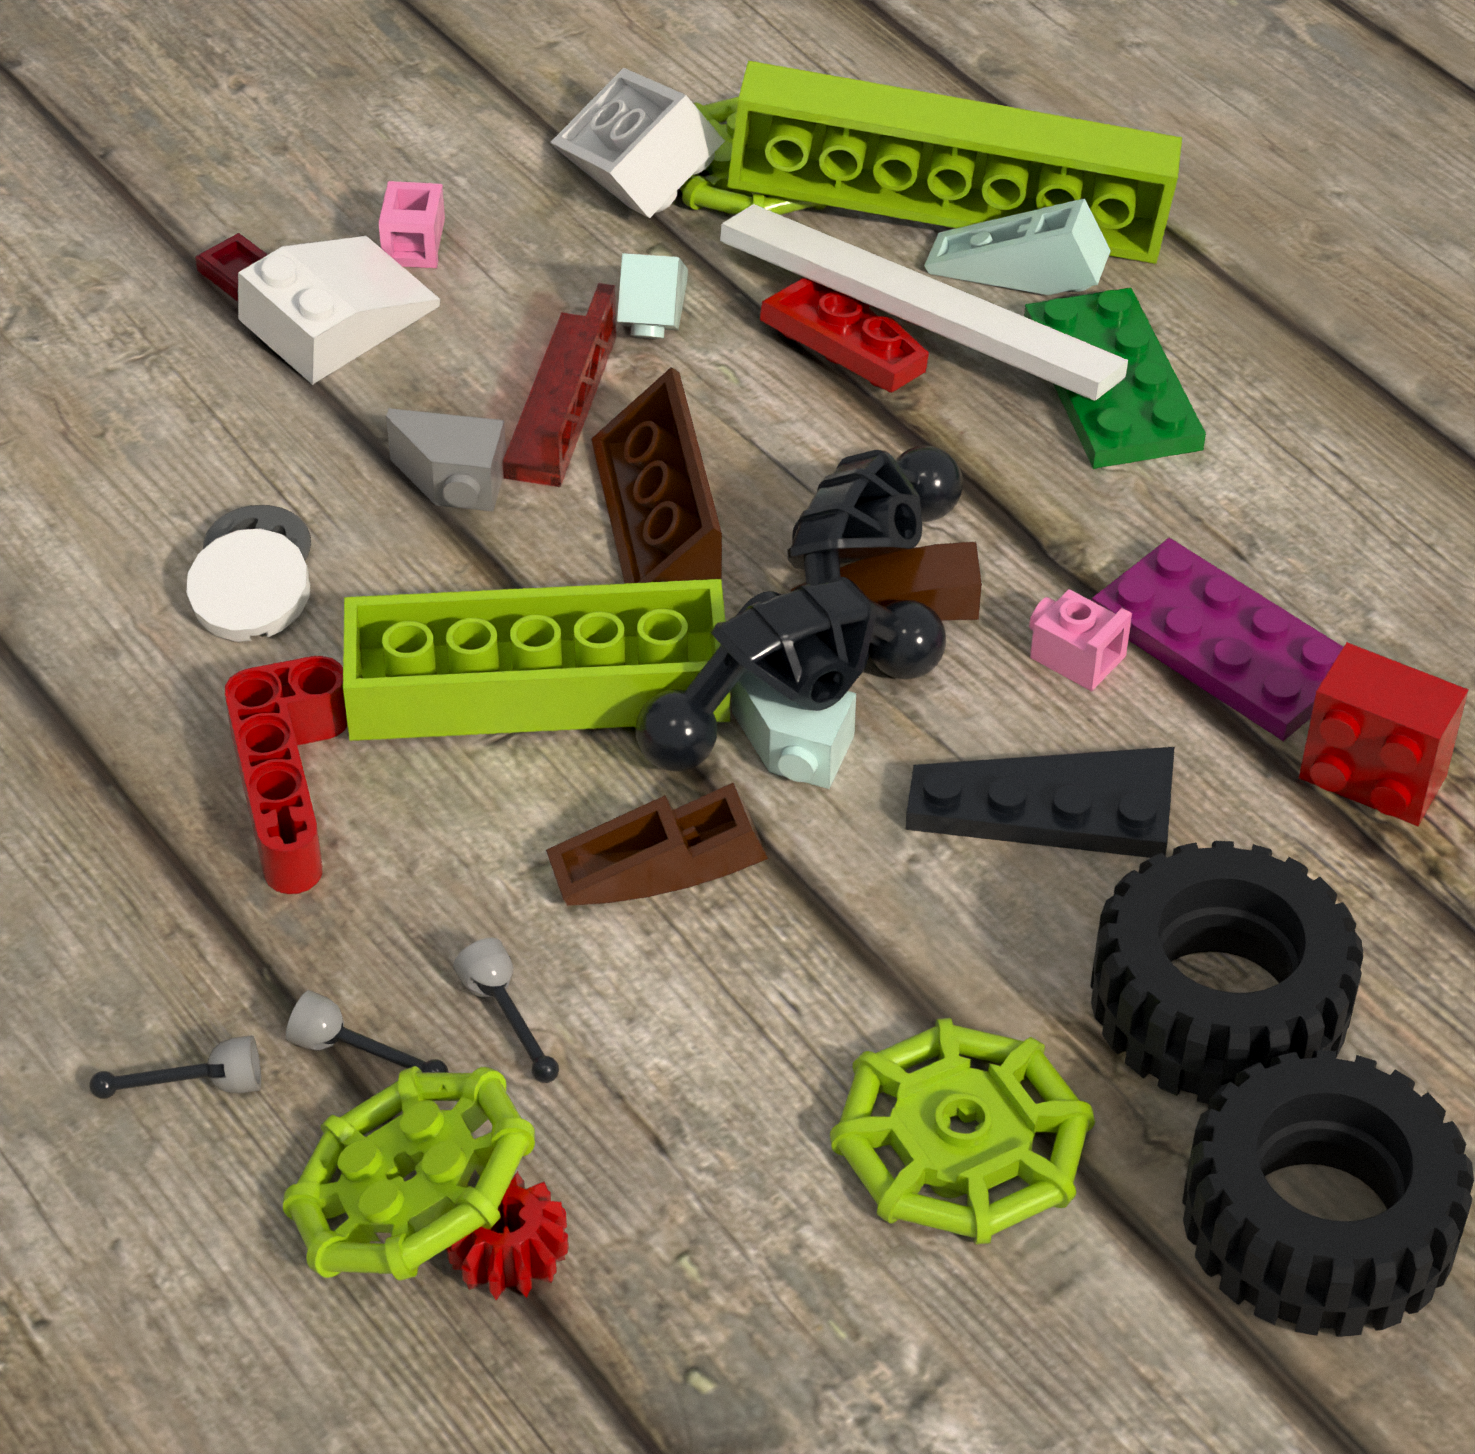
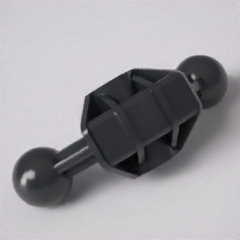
M934 446L910 448L899 455L896 460L892 455L883 450H872L843 458L836 470L831 475L825 476L820 482L817 493L811 500L807 510L801 513L798 521L795 523L792 533L791 548L787 549L788 561L794 568L805 569L806 584L815 585L841 577L840 564L914 548L922 536V522L940 519L951 512L957 505L963 488L962 473L957 462L950 454ZM868 648V652H867V656H866V660H865V664H864L863 671L865 670V668H866V666H867V663H868V659H869V648Z
M836 577L815 585H801L792 592L782 595L774 591L760 593L751 598L735 617L726 622H719L714 626L711 634L721 646L686 690L673 689L663 691L653 696L644 704L636 720V741L645 758L658 768L674 772L692 769L705 761L712 752L717 739V722L713 712L746 670L753 673L791 701L810 710H824L836 704L862 674L868 648L869 655L874 664L891 677L905 680L915 679L932 671L942 659L946 648L944 625L937 613L926 604L914 600H899L882 606L869 599L853 581L845 577Z

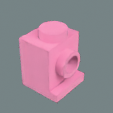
M388 181L379 218L381 249L402 267L437 268L438 250L445 221L442 184Z
M1070 589L1057 601L1045 597L1036 606L1029 623V628L1033 631L1030 658L1084 688L1093 691L1126 657L1132 613L1121 608L1115 614Z

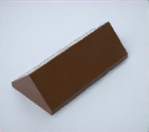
M670 367L591 438L625 584L722 580V531L680 372Z

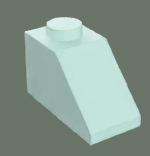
M622 253L617 322L622 326L631 327L630 336L664 339L665 329L679 330L688 277V268L679 257Z
M746 670L732 688V713L770 773L787 777L796 782H805L830 789L854 738L856 693L847 691L833 706L824 710L814 711L791 701L753 673Z

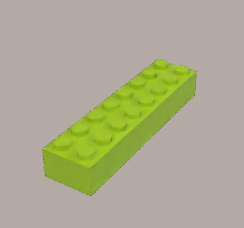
M748 60L737 103L727 187L952 228H960L1085 198L1110 249L1109 256L1157 264L1178 180L1182 137Z

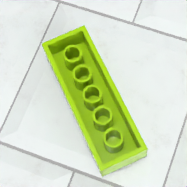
M710 579L344 597L343 692L349 741L636 727L638 714L649 699L667 690H686L721 646L711 634V630L717 623L726 622L722 580ZM730 692L713 712L716 722H730Z

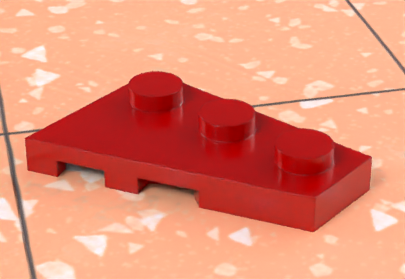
M805 277L762 301L760 320L779 330L787 338L797 340L824 355L830 362L840 364L869 380L875 387L892 393L926 372L929 352L893 318L878 316L866 303Z

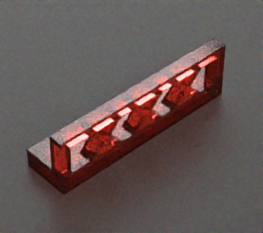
M598 283L586 316L561 312L503 459L504 479L561 487L616 340L615 285Z

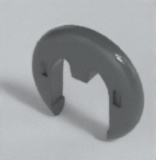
M250 505L224 514L208 529L203 541V549H205L215 539L234 531L264 529L284 535L299 548L304 561H306L311 548V535L303 520L287 509L272 505Z

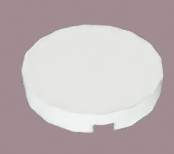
M264 529L237 530L215 539L197 555L188 572L186 593L198 622L214 636L235 642L252 641L250 636H257L266 632L267 637L282 632L300 616L310 597L309 571L299 548L284 535Z

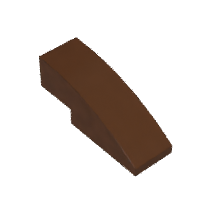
M976 541L916 547L859 560L840 567L841 577L853 581L869 599L882 606L899 600H914L932 608L941 621L979 620L982 583Z
M734 783L728 784L676 809H673L666 795L546 849L562 898L567 906L605 904L647 898L682 890L733 874L768 859L749 810Z

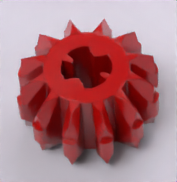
M517 1171L498 1207L501 1218L492 1228L480 1227L446 1248L449 1263L452 1264L454 1270H462V1279L467 1284L468 1289L471 1290L488 1283L489 1292L496 1301L506 1287L516 1286L517 1290L527 1298L532 1289L531 1279L552 1283L553 1277L557 1272L556 1262L565 1260V1255L569 1249L568 1234L565 1232L567 1216L562 1203L551 1201V1192L547 1189L545 1181L525 1189L524 1180Z

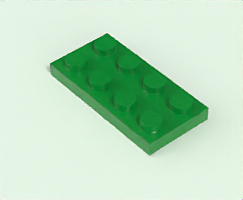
M1132 288L1107 290L1099 293L1055 298L1048 301L1025 304L1024 317L1128 360L1126 377L1095 401L1053 383L1093 469L1204 450L1206 432Z

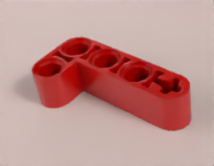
M310 656L248 668L234 674L225 685V699L231 737L263 875L268 886L276 892L284 894H299L310 890L319 882L323 871L317 822L298 745L334 738L344 732L348 726L343 692V667L335 659L326 656Z

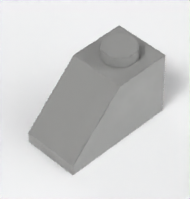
M388 408L386 421L390 460L435 505L494 511L507 465L504 420Z

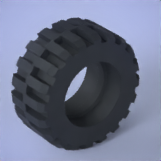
M1214 841L1211 848L1199 849L1195 842L1174 848L1173 854L1170 857H1166L1161 852L1140 863L1139 873L1133 870L1117 883L1114 888V895L1106 900L1100 915L1090 987L1093 989L1091 998L1094 1018L1103 1026L1102 1036L1115 1053L1126 1052L1125 1064L1143 1079L1148 1074H1151L1158 1079L1157 1086L1160 1089L1176 1096L1179 1095L1180 1090L1198 1095L1197 1102L1209 1104L1210 1098L1222 1085L1229 1082L1235 1084L1237 1073L1257 1063H1261L1265 1069L1269 1068L1272 1057L1297 1052L1299 1059L1312 1058V1054L1316 1050L1336 1051L1337 1057L1345 1042L1347 1029L1350 1025L1362 975L1360 969L1364 957L1362 940L1355 932L1356 922L1343 902L1335 904L1337 893L1321 877L1313 880L1307 876L1308 868L1291 857H1288L1284 862L1272 857L1271 849L1254 844L1252 850L1234 848V841ZM1198 952L1234 954L1258 964L1268 971L1279 984L1264 990L1246 993L1215 990L1188 978L1171 962L1182 956Z
M1316 1050L1313 1052L1312 1058L1299 1059L1297 1052L1272 1057L1269 1068L1265 1069L1261 1063H1257L1237 1073L1235 1084L1229 1082L1222 1085L1210 1098L1208 1111L1200 1115L1194 1133L1182 1203L1185 1205L1183 1223L1186 1236L1193 1245H1197L1195 1258L1203 1271L1210 1277L1219 1274L1221 1276L1219 1289L1238 1305L1244 1300L1254 1305V1315L1273 1325L1276 1324L1279 1318L1296 1324L1295 1332L1314 1336L1318 1335L1319 1328L1335 1329L1336 1337L1361 1335L1365 1324L1371 1323L1375 1331L1384 1330L1401 1323L1404 1310L1408 1314L1418 1313L1432 1300L1435 1288L1443 1286L1448 1278L1473 1200L1470 1195L1474 1183L1473 1166L1471 1160L1464 1154L1467 1144L1459 1128L1453 1121L1443 1123L1446 1110L1429 1092L1422 1096L1413 1090L1415 1082L1396 1069L1389 1075L1376 1069L1377 1062L1375 1060L1356 1055L1355 1062L1336 1059V1051ZM1316 1164L1333 1167L1353 1175L1368 1185L1379 1196L1387 1210L1373 1217L1354 1221H1336L1319 1218L1305 1213L1286 1202L1274 1191L1265 1179V1176L1292 1165Z

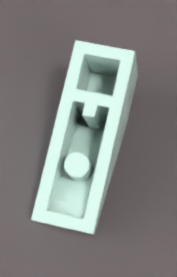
M1084 198L939 232L924 266L928 273L932 275L1052 295L1066 291L1081 292L1094 285H1098L1109 257L1110 249Z

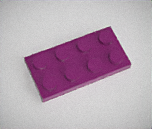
M1170 537L1092 597L1091 600L1115 614L1121 608L1131 612L1132 618L1128 641L1283 742L1311 718L1316 691L1343 649L1342 645Z

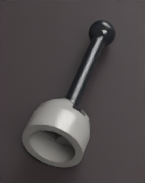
M485 938L470 944L459 953L453 965L462 984L476 996L495 997L533 1062L531 1068L533 1077L540 1083L554 1081L559 1074L557 1061L550 1056H545L506 991L513 975L514 967L511 957L502 942L497 938Z
M307 990L300 997L289 1018L286 1040L305 1049L321 1051L332 1047L340 1040L406 1069L416 1066L422 1073H449L447 1065L441 1060L432 1059L426 1062L345 1028L338 1005L329 998L311 990Z
M253 1035L236 1037L222 1041L213 1048L207 1063L114 1076L108 1071H100L92 1076L89 1087L95 1097L107 1099L113 1096L116 1090L209 1077L219 1089L228 1093L240 1094L260 1091V1058Z

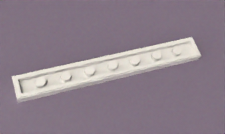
M755 204L721 224L720 241L1091 400H1097L1126 377L1127 359Z

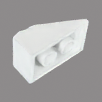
M623 68L550 143L561 154L629 208L651 218L654 213L665 210L673 203L677 196V190L692 175L702 172L711 164L715 157L714 152L725 140L687 95Z
M367 236L282 246L238 272V319L312 385L440 307L439 297Z

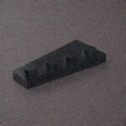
M1175 747L913 765L905 830L1151 858L1161 852L1166 855Z

